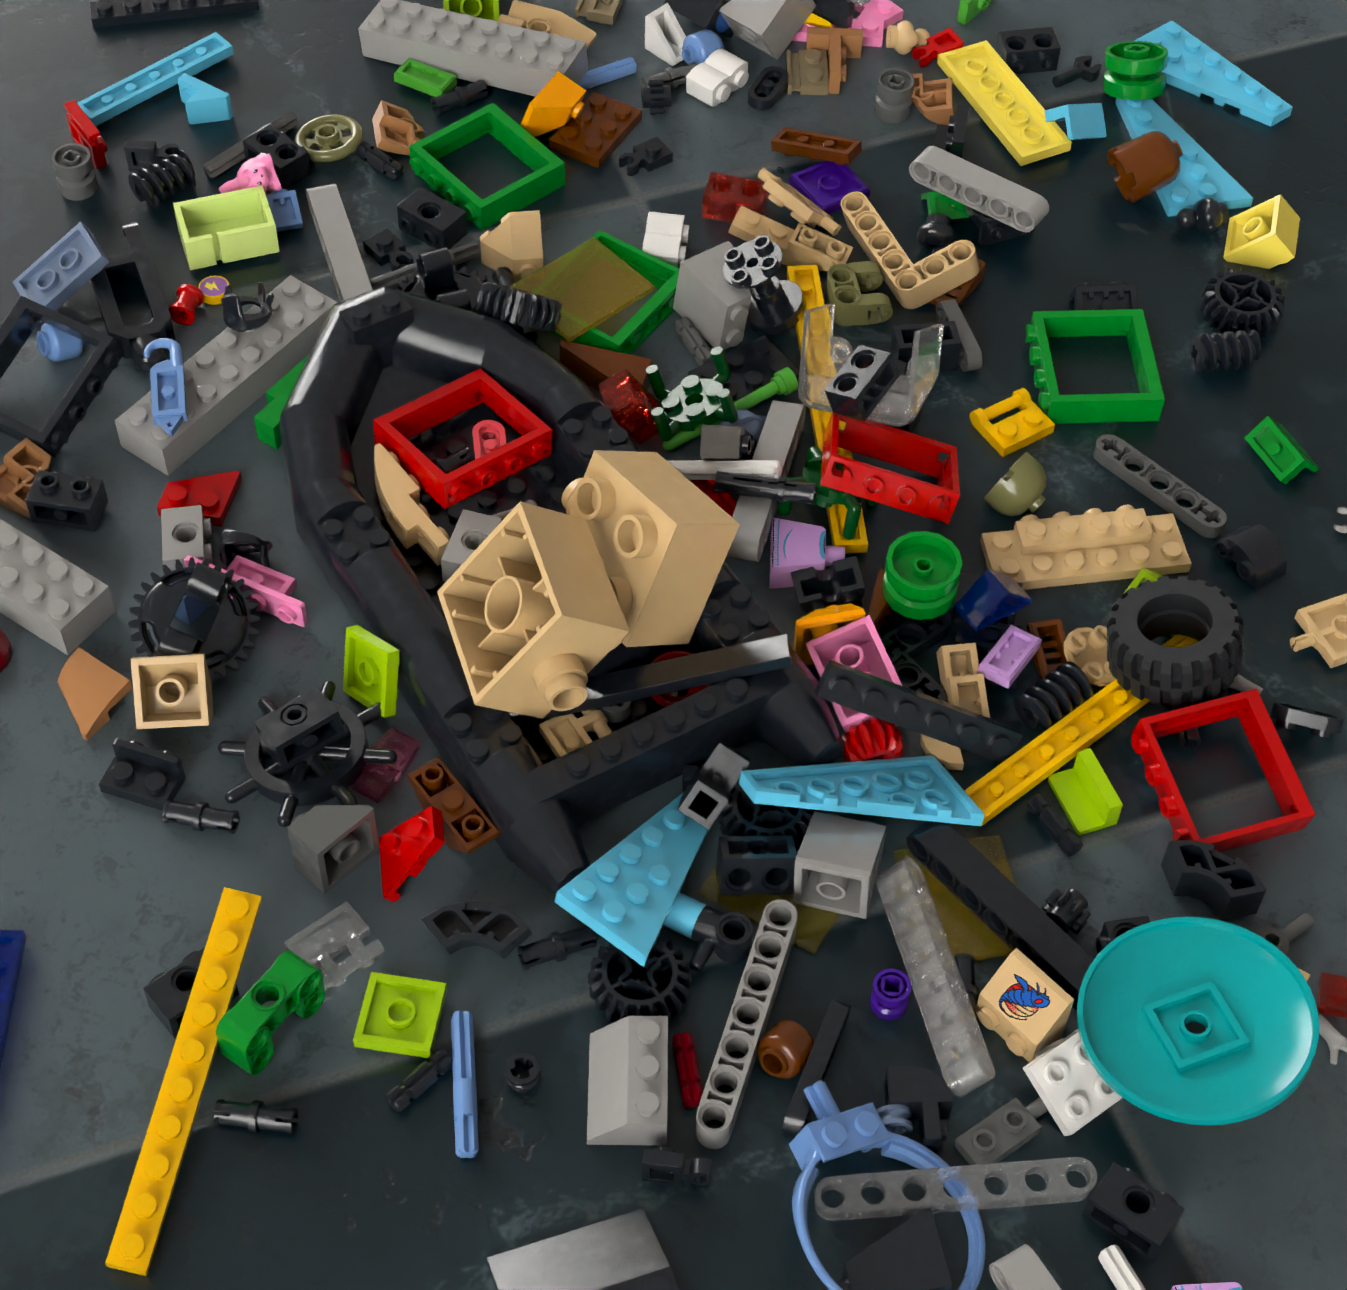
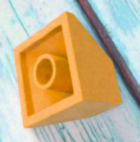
M558 71L530 102L520 126L533 137L564 126L571 117L576 119L585 106L582 100L586 90Z
M852 603L830 605L826 608L817 609L796 620L793 650L805 665L814 664L805 643L865 617L864 609Z

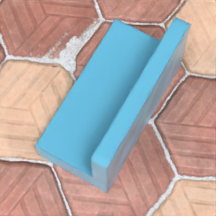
M1102 103L1067 104L1045 110L1046 122H1066L1069 140L1097 139L1107 136Z

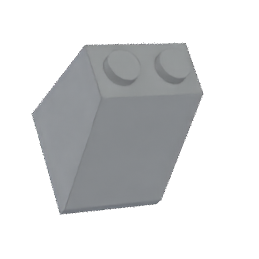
M731 0L723 5L719 12L737 37L778 60L814 10L816 4L813 0Z
M729 241L680 262L673 309L683 318H689L694 325L693 327L697 329L700 335L712 347H722L723 350L734 347L743 340L751 301L749 289L736 288L730 285L723 275L724 255L727 250L733 248Z
M814 811L795 860L793 904L866 919L885 847L886 826L869 820L859 821L841 817L835 813Z

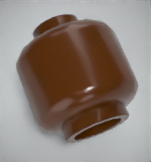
M782 1020L776 1023L758 1043L757 1054L760 1065L769 1075L784 1079L795 1077L805 1067L814 1041L808 1030L801 1024L791 1020Z

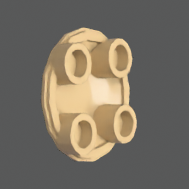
M1098 625L1094 629L1089 627L1077 628L1067 635L1064 641L1066 660L1078 665L1087 676L1090 684L1104 687L1116 679L1112 676L1109 662L1107 661V628L1105 626Z

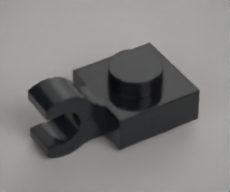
M126 139L124 146L129 170H140L142 168L148 170L149 165L153 163L158 164L162 159H169V156L172 154L179 155L180 151L177 144H166L161 148H157L156 141Z

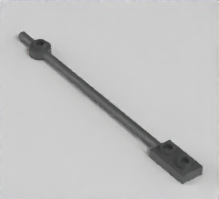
M1304 913L1280 931L1265 927L1258 929L1255 934L1273 943L1287 955L1289 942L1314 926V920L1308 913ZM1015 1097L957 1137L954 1147L980 1176L1040 1134L1042 1126L1036 1119L1046 1113L1048 1109L1040 1097L1026 1107Z

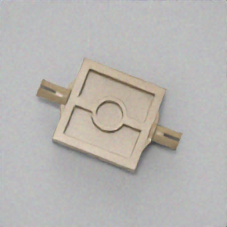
M765 167L759 171L757 178L764 182L762 187L770 193L768 198L776 205L784 206L791 210L790 215L804 225L807 223L813 228L816 225L822 226L833 236L840 231L841 225L833 221L829 214L791 185L782 182L780 177H776Z
M1347 593L1298 609L1295 619L1305 634L1290 639L1291 648L1294 647L1293 651L1297 652L1312 646L1319 651L1330 668L1347 663Z

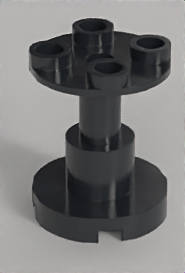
M760 235L754 240L741 244L737 248L734 247L727 250L724 255L723 275L730 285L736 288L750 289L751 301L747 321L751 328L756 332L760 330L765 331L767 335H776L795 326L799 321L797 316L801 310L804 312L806 309V299L796 283L789 280H778L774 276L779 271L783 262V253L779 245L771 241L769 236Z

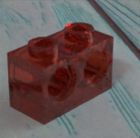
M711 172L703 193L702 218L732 223L741 206L764 215L768 191L762 187L764 182Z
M626 368L598 384L605 407L611 410L613 418L639 444L658 434L651 415V411L654 408L660 407L658 400Z

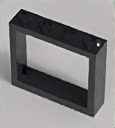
M21 296L0 326V379L40 321L96 346V349L41 431L0 413L1 432L19 441L27 437L50 456L56 457L64 443L67 444L69 436L78 422L82 421L85 417L87 409L94 398L103 390L104 383L112 371L119 366L118 362L124 355V352L113 337Z

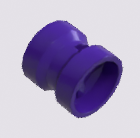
M894 968L884 969L875 976L870 996V1008L877 1017L889 1021L901 1018L905 1014L911 992V981L908 976L901 970Z

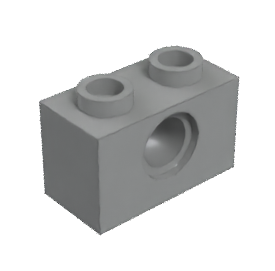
M202 505L161 509L163 565H167L171 571L176 570V560L179 559L184 568V559L188 555L202 561L206 558L209 564H214L212 544H207V538H213L212 523L210 518H204Z
M463 509L441 559L443 581L446 582L458 566L468 559L501 523L502 518Z

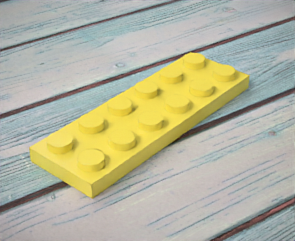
M987 40L938 54L937 64L948 78H952V83L1020 166L1070 151L1072 141L1068 139V136L1056 122H1046L1045 109Z

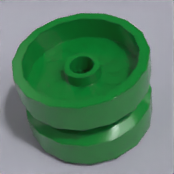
M1126 41L1108 46L1105 49L1104 64L1109 70L1103 76V91L1109 96L1128 100H1145L1162 95L1166 87V75L1162 71L1167 67V48L1159 44L1143 41Z
M917 531L898 537L889 546L886 556L885 574L882 584L884 599L893 610L908 618L917 620L934 619L945 614L954 605L962 569L960 551L952 541L937 533Z

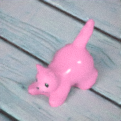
M260 153L256 157L244 162L237 172V177L221 185L219 191L226 193L262 185L266 195L273 191L282 190L271 155L269 153Z

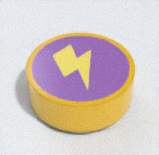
M216 275L204 278L198 286L204 294L203 302L210 305L221 304V299L225 293V286L229 285L228 280Z

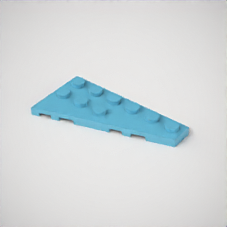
M1170 21L1134 40L1152 42L1167 48V67L1162 72L1165 73L1166 83L1198 97L1202 93L1214 98L1213 103L1222 107L1226 103L1239 108L1241 115L1270 127L1291 115L1293 107L1174 21Z
M1116 98L1115 104L1132 139L1145 133L1158 131L1167 135L1171 141L1176 140L1182 149L1183 156L1180 157L1181 167L1178 177L1172 183L1156 191L1168 217L1177 216L1178 212L1184 208L1193 209L1195 203L1203 198H1213L1217 202H1222L1227 206V209L1251 207L1253 197L1152 98L1145 100Z
M934 755L741 771L739 779L740 786L754 804L982 826L985 815Z
M683 793L558 890L554 901L643 967L684 884L689 869L694 863L699 848L709 831L678 810Z

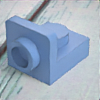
M282 189L266 195L277 232L303 228L295 190L288 191Z

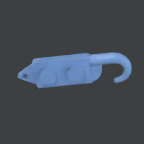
M160 338L153 340L146 346L144 357L149 358L151 352L158 348H166L170 351V360L159 362L150 369L154 425H160L170 437H173L182 422H188L183 351L180 344L175 340Z

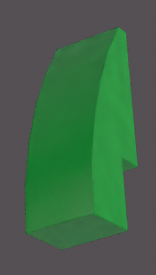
M308 356L266 392L268 405L254 416L257 438L276 450L282 446L279 427L281 413Z

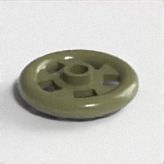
M340 114L324 115L305 123L298 130L294 142L299 146H303L308 151L310 161L320 163L333 162L349 156L357 149L363 139V130L360 124L351 117ZM351 131L350 136L343 137L342 133ZM311 134H316L314 139H308ZM315 146H317V147L320 148L321 150H319V151H318V150H313L312 148H314Z

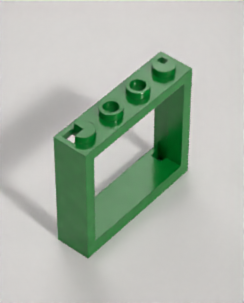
M494 103L409 146V163L415 175L423 178L430 188L440 193L446 201L466 211L467 220L473 222L481 230L501 221L507 213L517 212L565 186V162ZM489 133L534 172L482 200L439 163L437 159Z
M599 230L588 241L586 240L573 256H569L562 267L555 273L550 274L546 282L537 291L532 293L560 302L601 261L658 288L659 290L613 337L561 311L562 315L556 330L550 332L568 342L632 355L675 311L673 303L679 268Z
M1143 309L1033 311L1031 323L1025 326L1027 333L1025 341L1031 344L1029 361L1030 365H1035L1034 386L1040 389L1038 397L1039 408L1044 409V413L1054 424L1159 421L1165 398ZM1126 336L1140 393L1059 395L1047 337Z

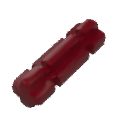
M689 1032L677 1033L672 1038L674 1055L676 1056L675 1061L680 1088H682L683 1104L687 1108L698 1107L704 1090L703 1085H701V1075L697 1054L694 1050L693 1035Z

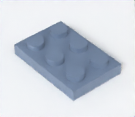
M80 221L13 281V284L20 296L56 311L92 277L100 273L109 263V260L90 230Z

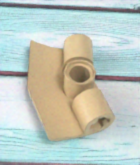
M513 0L509 14H501L497 21L585 41L587 49L596 39L595 31L563 12L518 0Z

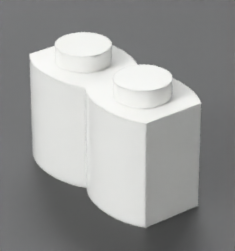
M719 48L710 54L705 62L698 64L686 76V92L704 103L715 107L719 103L725 102L731 92L742 88L746 84L749 77L748 62L723 48Z
M649 211L642 251L678 268V265L685 260L686 246H682V243H688L689 225H684L685 215Z

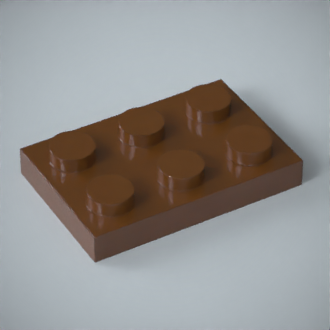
M593 91L583 102L585 106L576 119L571 117L549 139V149L600 168L642 120V110Z

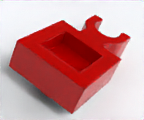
M949 27L927 38L926 46L912 49V58L914 60L919 58V65L923 68L929 65L932 60L938 59V54L964 47V42Z

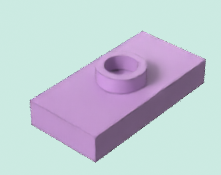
M1010 625L980 663L977 674H984L985 678L1008 689L1038 651L1042 639Z

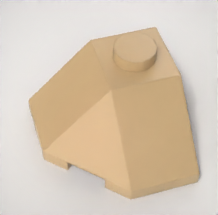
M540 210L509 212L501 219V224L493 231L487 230L480 236L482 264L499 273L497 268H509L514 282L544 280Z

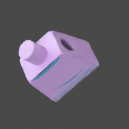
M772 518L769 588L794 587L790 572L814 567L816 570H825V566H832L833 561L845 559V547L826 546V529L824 527Z

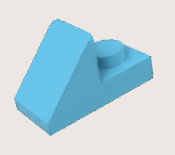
M186 73L177 79L181 101L185 103L189 124L230 120L233 117L230 95Z

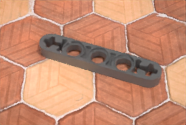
M1105 434L1096 440L1093 456L1103 467L1168 513H1173L1175 518L1201 536L1216 538L1222 534L1227 516L1220 507L1121 438ZM1136 464L1142 470L1134 472L1129 470L1126 465ZM1156 481L1162 482L1167 488L1162 490L1156 489L1151 483ZM1180 499L1188 500L1193 506L1188 508L1182 507L1176 501Z

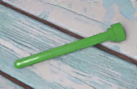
M789 367L774 373V377L771 378L770 383L735 401L736 410H747L775 394L788 395L799 388L797 378ZM718 420L713 425H719L721 420ZM704 423L694 426V431H680L670 441H663V448L666 451H671L701 435Z

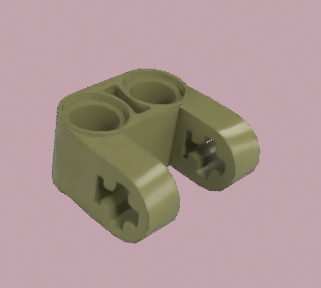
M863 261L836 264L829 268L826 300L831 318L837 325L848 327L852 325L878 324L887 321L892 316L893 310L887 295L883 293L861 294V292H869L879 288L883 282L880 266L876 262Z

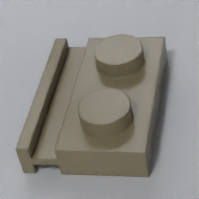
M578 0L575 7V18L579 19L580 16H585L588 21L613 25L624 0Z
M786 50L788 95H792V91H800V95H828L829 79L826 50H799L798 53H790V50Z

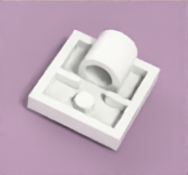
M1078 1029L1067 1037L1059 1039L1040 1050L1035 1055L1036 1059L1023 1067L1024 1072L1064 1136L1074 1134L1123 1098L1106 1084L1090 1063L1082 1046Z

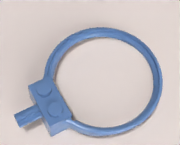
M820 1080L812 1086L806 1087L804 1093L818 1120L806 1124L789 1143L802 1170L793 1189L792 1212L804 1253L823 1284L829 1290H843L823 1267L809 1235L807 1223L808 1199L813 1183L819 1174L818 1168L815 1166L821 1160L824 1163L859 1150L865 1153L872 1148H882V1156L907 1163L936 1179L955 1201L966 1227L969 1247L967 1268L957 1290H976L983 1274L986 1259L985 1233L974 1199L957 1173L929 1148L910 1138L887 1131L872 1102L840 1113L825 1082Z

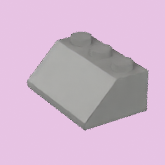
M627 1016L590 1033L587 1145H666L668 1016Z

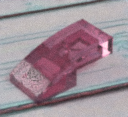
M391 727L371 749L394 750L397 753L396 762L393 764L367 763L362 774L349 788L379 803L407 770L420 750L421 742Z

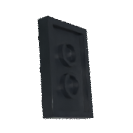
M765 335L725 354L731 378L723 385V388L730 390L733 402L770 383L774 373L785 367H789L795 374L797 381L800 382L801 372ZM713 360L688 372V376L697 375L699 379H712L717 374Z

